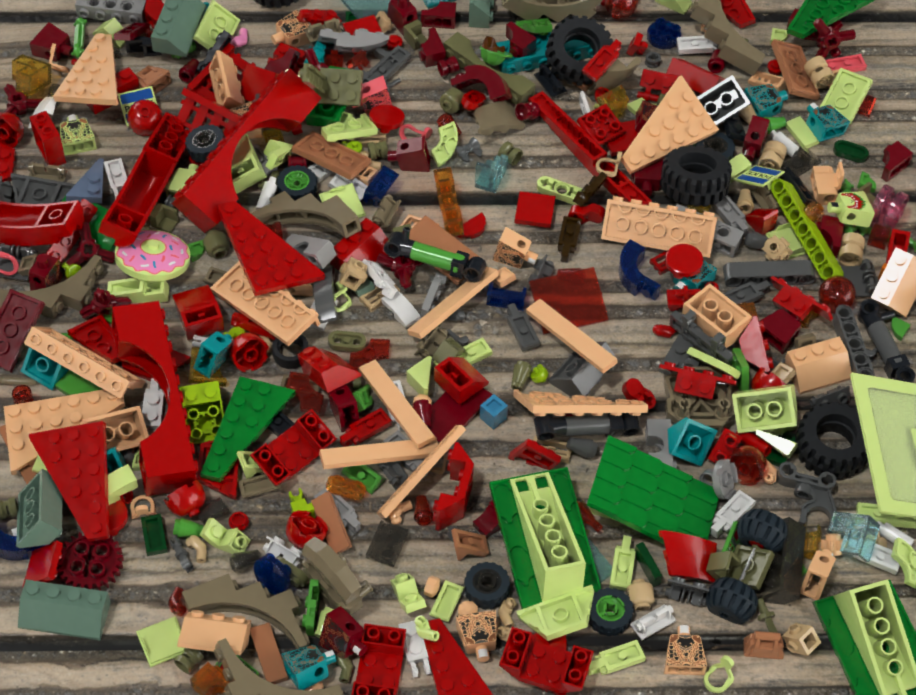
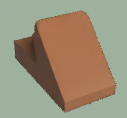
M455 528L451 530L458 561L467 554L481 557L489 554L485 535Z

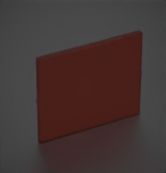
M594 267L529 281L534 302L539 299L543 300L576 327L609 320ZM541 325L543 335L551 333Z

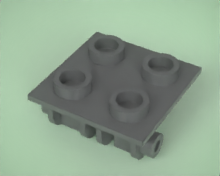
M4 243L0 245V251L14 256L19 266L23 257L38 253V250H34L32 247L25 248L19 245L17 247L12 245L11 247ZM0 257V269L7 272L13 271V263L9 259ZM18 271L12 276H5L0 273V277L23 281H28L29 276H21Z
M864 259L861 266H841L844 272V277L840 281L843 298L871 297L878 284L872 262L869 259Z
M673 576V579H668L667 584L671 585V588L666 587L665 596H668V599L678 601L682 589L680 602L683 601L686 590L689 591L687 604L689 603L691 592H693L690 604L699 607L701 605L705 606L706 598L703 595L709 592V589L705 588V584L694 582L693 585L687 584L685 579Z

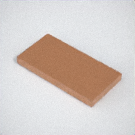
M774 39L771 42V46L789 94L818 100L821 97L819 91L815 88L811 78L804 70L807 60L802 47Z
M314 131L294 144L291 152L349 180L353 179L371 164V158L337 142H327L321 134Z
M426 215L410 230L409 239L452 253H456L459 250L470 254V258L479 257ZM434 267L457 286L465 279L464 276L462 279L450 276V271Z

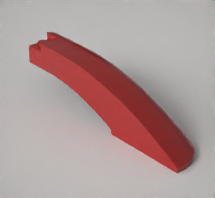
M165 112L147 140L121 191L101 221L98 232L115 239V246L127 247L134 243L164 192L186 149L185 139L188 137L189 131L184 129L182 126L183 122L168 112Z
M79 200L48 204H22L0 201V245L4 243L10 246H37L59 243L62 237H69L73 234L74 230L82 229L84 214Z

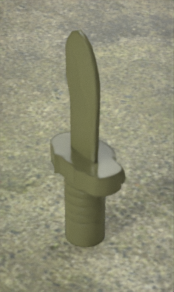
M763 598L758 599L757 607L761 613L758 616V620H765L769 632H778L771 619L775 616L774 611L769 612Z

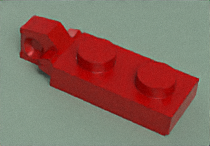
M301 9L296 18L299 22H310L311 25L321 23L324 25V21L333 18L338 19L339 17L334 10Z
M616 39L610 46L603 45L582 69V74L597 82L620 55L619 51L622 48V43Z
M237 312L233 313L231 318L232 326H239L250 333L275 340V336L245 315Z
M379 408L350 424L349 428L345 430V434L340 436V444L343 447H348L353 443L357 445L392 426L393 421L382 408Z

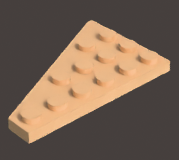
M95 34L53 95L55 102L113 106L119 104L114 44L111 34Z
M682 75L674 82L622 156L621 162L629 174L664 159L675 148L678 149L681 146L688 147L719 131Z
M103 389L4 406L11 474L16 475L17 471L28 464L31 466L36 461L38 453L29 439V434L76 426L83 419L119 411L125 407L124 396L123 398H118Z
M514 389L513 397L534 413L535 416H546V413H553L554 416H565V413H572L574 416H584V413H591L594 416H603V413H610L613 416H621L622 413L640 416L641 413H648V404L640 400L617 399L615 402L605 399V397L573 395L572 398L562 395V393L531 391L529 394H524L519 389Z

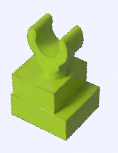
M298 488V496H293L291 491H289L291 512L299 510L311 512L309 516L315 518L314 507L312 503L307 504L305 498H303L302 489Z

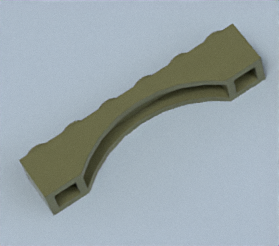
M459 32L444 42L446 58L455 56L461 68L469 65H482L498 73L509 86L512 98L509 100L516 105L527 103L528 98L535 95L536 84L523 75L507 74L487 66L475 54L471 41Z

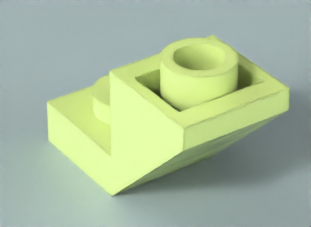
M214 518L207 520L200 533V536L213 547L239 557L243 556L251 541L238 528L227 530Z
M409 573L398 574L394 579L390 580L401 608L407 614L427 607L425 599L418 593L415 579Z

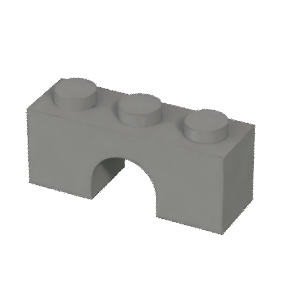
M291 234L285 240L320 269H324L337 255L334 245L327 239Z
M647 419L645 427L646 446H655L661 450L660 452L648 454L677 469V463L673 461L674 455L669 453L667 429L671 427V419Z

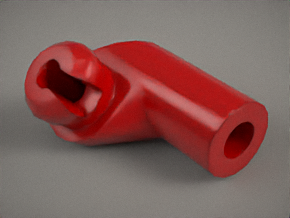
M656 324L653 327V333L659 337L670 338L677 332L673 327L663 324Z

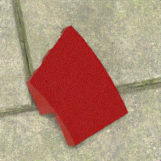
M666 530L659 531V537H663L666 548L663 554L667 562L669 576L685 580L697 579L708 584L715 581L706 571L710 554L717 551V543L684 533Z

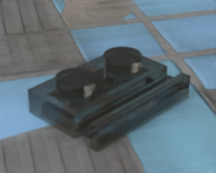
M381 520L367 550L366 558H372L377 562L394 567L409 534V529L391 523L386 524Z

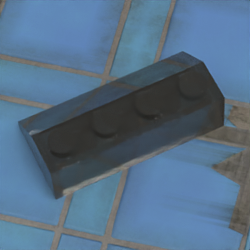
M790 517L783 519L787 524L788 531L782 550L778 553L774 552V559L760 590L753 589L757 595V600L763 598L765 603L785 605L800 599L806 527Z

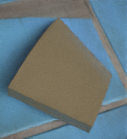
M636 56L626 67L621 61L616 59L599 80L594 82L586 91V94L588 96L595 95L598 87H604L608 90L617 87L633 74L642 60Z
M507 101L489 103L474 111L476 124L479 125V134L491 136L494 131L507 133L510 128L522 131L526 126L522 120L516 117L514 108Z

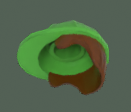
M486 36L480 46L481 57L489 65H499L506 57H513L511 53L505 51V46L498 47L493 37Z

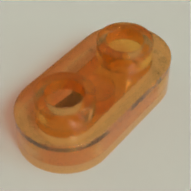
M812 201L804 207L805 213L814 223L824 215V208L819 202L815 203Z
M340 475L330 476L326 483V489L332 494L353 500L363 499L366 493V487L362 482L344 478Z

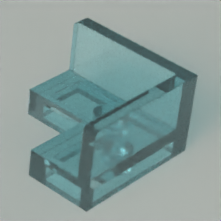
M503 154L501 156L496 155L493 161L487 160L485 164L477 162L475 187L496 193L508 167V156Z
M834 511L828 530L831 533L845 535L840 549L843 554L856 555L865 562H869L880 524L870 515Z

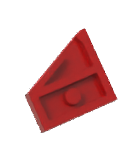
M530 439L525 440L512 450L508 459L513 461L515 457L526 459V464L551 470L561 461V456L553 450L547 449Z

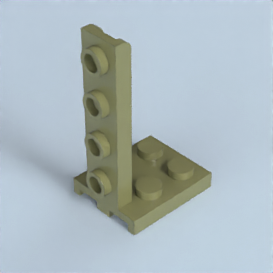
M304 63L300 71V78L302 82L322 98L318 104L361 106L363 70L320 68L319 71L312 64Z

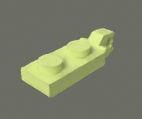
M624 535L621 546L617 545L615 548L609 588L626 591L627 587L631 584L636 551L630 548L632 538L630 536Z
M638 640L599 652L594 657V661H591L588 675L599 672L601 675L609 674L644 662L646 657Z

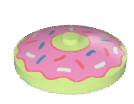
M141 230L131 245L115 247V262L117 266L127 275L144 281H166L183 274L190 264L191 254L188 245L178 236L165 231Z

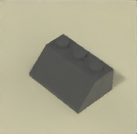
M733 75L697 97L716 126L751 105Z
M606 341L597 342L600 346H602L609 353L615 356L610 347L608 346V344L606 343ZM574 351L548 381L570 397L573 395L587 396L591 392L592 387L601 381V377L604 374Z

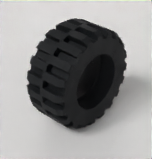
M578 15L572 16L571 19L568 17L563 19L562 23L559 22L552 30L546 45L545 57L548 58L546 61L549 67L552 66L551 72L554 75L557 73L559 75L558 79L561 81L565 79L571 85L572 82L576 83L577 86H582L584 82L588 85L592 84L593 80L582 74V69L589 61H578L570 57L564 48V44L572 40H580L589 44L594 54H596L603 45L610 46L613 43L609 30L605 31V26L602 23L599 25L596 19H587L588 16L578 18Z
M689 145L688 147L681 146L678 149H673L663 159L660 185L664 193L670 199L673 198L677 203L681 202L683 205H693V207L714 205L718 201L723 200L729 192L732 166L725 155L722 156L721 152L714 151L712 148H704V146L700 145L698 147L694 145Z
M827 402L820 403L819 407L815 405L810 408V411H806L800 420L795 437V443H797L798 447L795 451L799 454L798 458L801 463L805 462V467L809 471L811 469L815 471L814 474L818 476L823 472H830L835 475L836 479H843L844 476L849 478L854 476V473H859L868 461L858 410L848 407V404L843 403V405H840L838 402H831V404H827ZM823 432L838 433L849 441L851 447L846 449L830 448L823 444L817 435Z

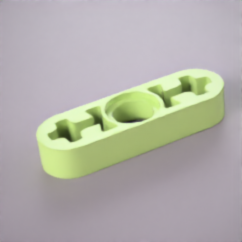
M542 176L537 181L539 193L556 196L555 199L572 205H578L573 202V199L578 191L581 192L582 188L548 176ZM558 189H565L567 192L564 193V194H561V193L557 192V190H558Z

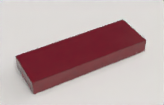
M134 22L116 32L114 40L131 41L149 31L150 24Z

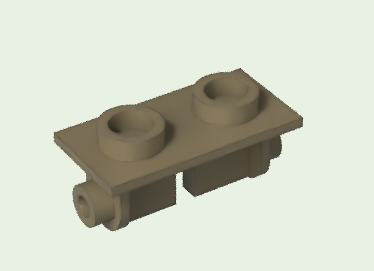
M339 18L324 21V25L321 23L309 25L304 30L310 43L318 40L320 29L329 28L333 32H342L339 26L341 25Z
M35 162L28 164L29 176L61 182L65 181L68 169H65L62 165L45 166V164Z
M767 185L764 187L757 186L756 189L751 190L761 209H777L778 214L783 213L772 192L768 190Z
M390 194L384 196L379 205L381 208H377L372 217V222L381 227V229H387L392 223L393 216L399 210L398 207L401 200L394 201L393 196Z
M439 324L427 334L426 340L423 338L416 345L418 350L414 355L416 356L420 353L423 359L427 356L432 357L438 349L433 343L439 347L442 341L447 339L448 331L444 328L441 329V324Z

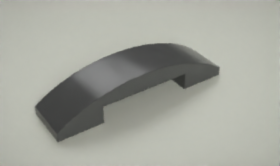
M334 266L320 269L325 274L324 280L313 282L315 308L319 315L320 324L337 320V307L334 301Z

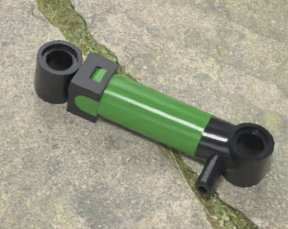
M404 227L403 233L393 232L384 245L385 253L391 257L403 256L450 271V276L462 279L464 276L467 281L473 283L481 279L487 267L485 260L480 257L470 258V254L459 250L456 253H452L409 239V227Z

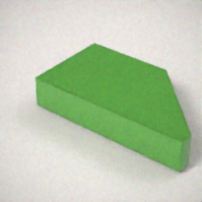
M365 384L352 393L357 401L358 412L372 405L371 387L369 384Z

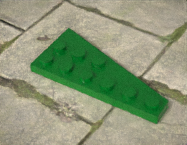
M240 376L201 470V478L221 482L235 466V462L238 460L236 453L248 450L247 448L251 443L255 442L273 422V418L277 413L285 408V404L289 399L296 395V390Z

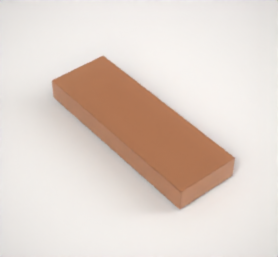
M326 492L311 500L316 515L321 517L328 526L325 537L328 545L336 554L351 548L352 544L331 492Z
M270 623L250 628V635L265 680L272 684L287 681L288 676Z

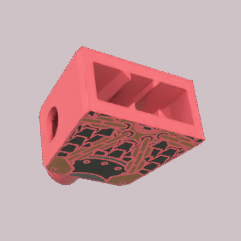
M384 76L362 84L361 106H363L366 114H369L370 110L375 106L392 105Z

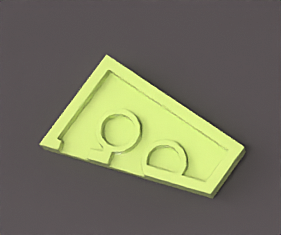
M363 113L360 114V118L355 119L351 117L345 123L336 122L321 127V134L327 142H336L342 139L352 140L356 137L377 135L378 128L369 119L367 114Z

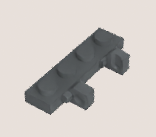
M399 45L388 52L379 46L374 52V57H378L380 62L370 71L365 72L363 70L362 84L380 76H384L385 81L388 80L411 59V53Z
M691 309L687 314H680L676 310L670 314L669 325L705 354L732 366L733 355L723 345L726 340L722 333L719 332L714 337H709L694 323L697 317L696 313Z
M679 333L662 364L664 365L666 361L675 363L677 368H682L683 366L699 367L700 362L687 354L689 347L694 348L695 345ZM659 369V372L667 376L673 373L671 371Z

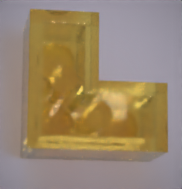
M23 54L12 60V80L16 81V91L22 92L25 96H32L51 84V64Z

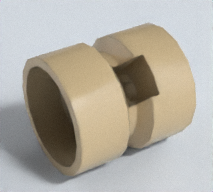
M823 56L813 57L804 65V70L811 78L816 89L827 87L835 79L834 73L828 67Z
M768 141L764 146L758 166L780 170L787 153L786 146L779 141Z
M854 232L842 235L838 254L840 264L843 266H859L862 263L865 238L862 235Z

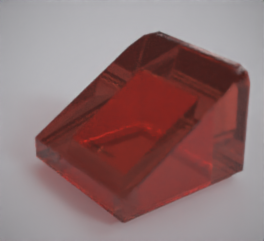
M866 95L857 113L870 117L877 98Z
M874 223L867 245L885 250L891 228Z

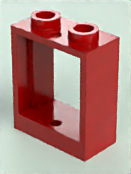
M47 111L30 116L36 146L47 166L65 164L66 159L60 134Z

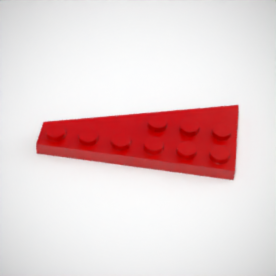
M441 619L429 620L431 630L439 632V639L437 641L424 639L437 695H493Z

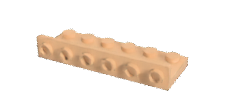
M619 196L607 199L601 239L667 251L677 244H690L699 249L703 257L711 258L718 217L714 216L715 213L704 211L703 214H698L695 209L685 208V211H680L677 206L672 205L662 208L659 203L649 202V205L641 204V200L631 199V202L623 201L624 197Z
M240 261L210 287L212 293L287 346H290L310 325L314 324L317 327L320 325L318 313L313 308H307L300 299H294L286 290L254 296Z
M32 326L24 342L30 348L118 398H123L127 388L132 390L143 388L146 382L116 364H111L98 354L50 327Z

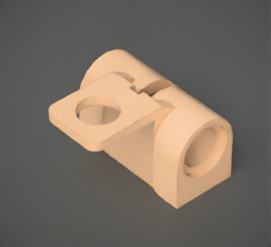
M842 162L838 163L836 173H834L833 168L830 166H813L810 180L814 199L817 201L816 205H828L829 202L836 201L838 190L841 189L844 179Z

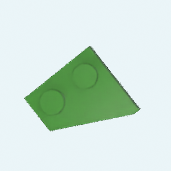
M548 18L516 21V25L525 31L538 33V35H548V32H552V24Z
M733 348L732 367L741 373L739 378L736 379L739 391L749 390V365L741 349Z
M310 579L309 595L306 596L305 601L307 614L303 615L302 627L306 628V634L309 636H315L320 604L319 580Z

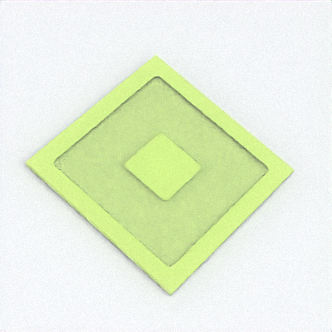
M852 372L850 377L879 513L916 518V383Z

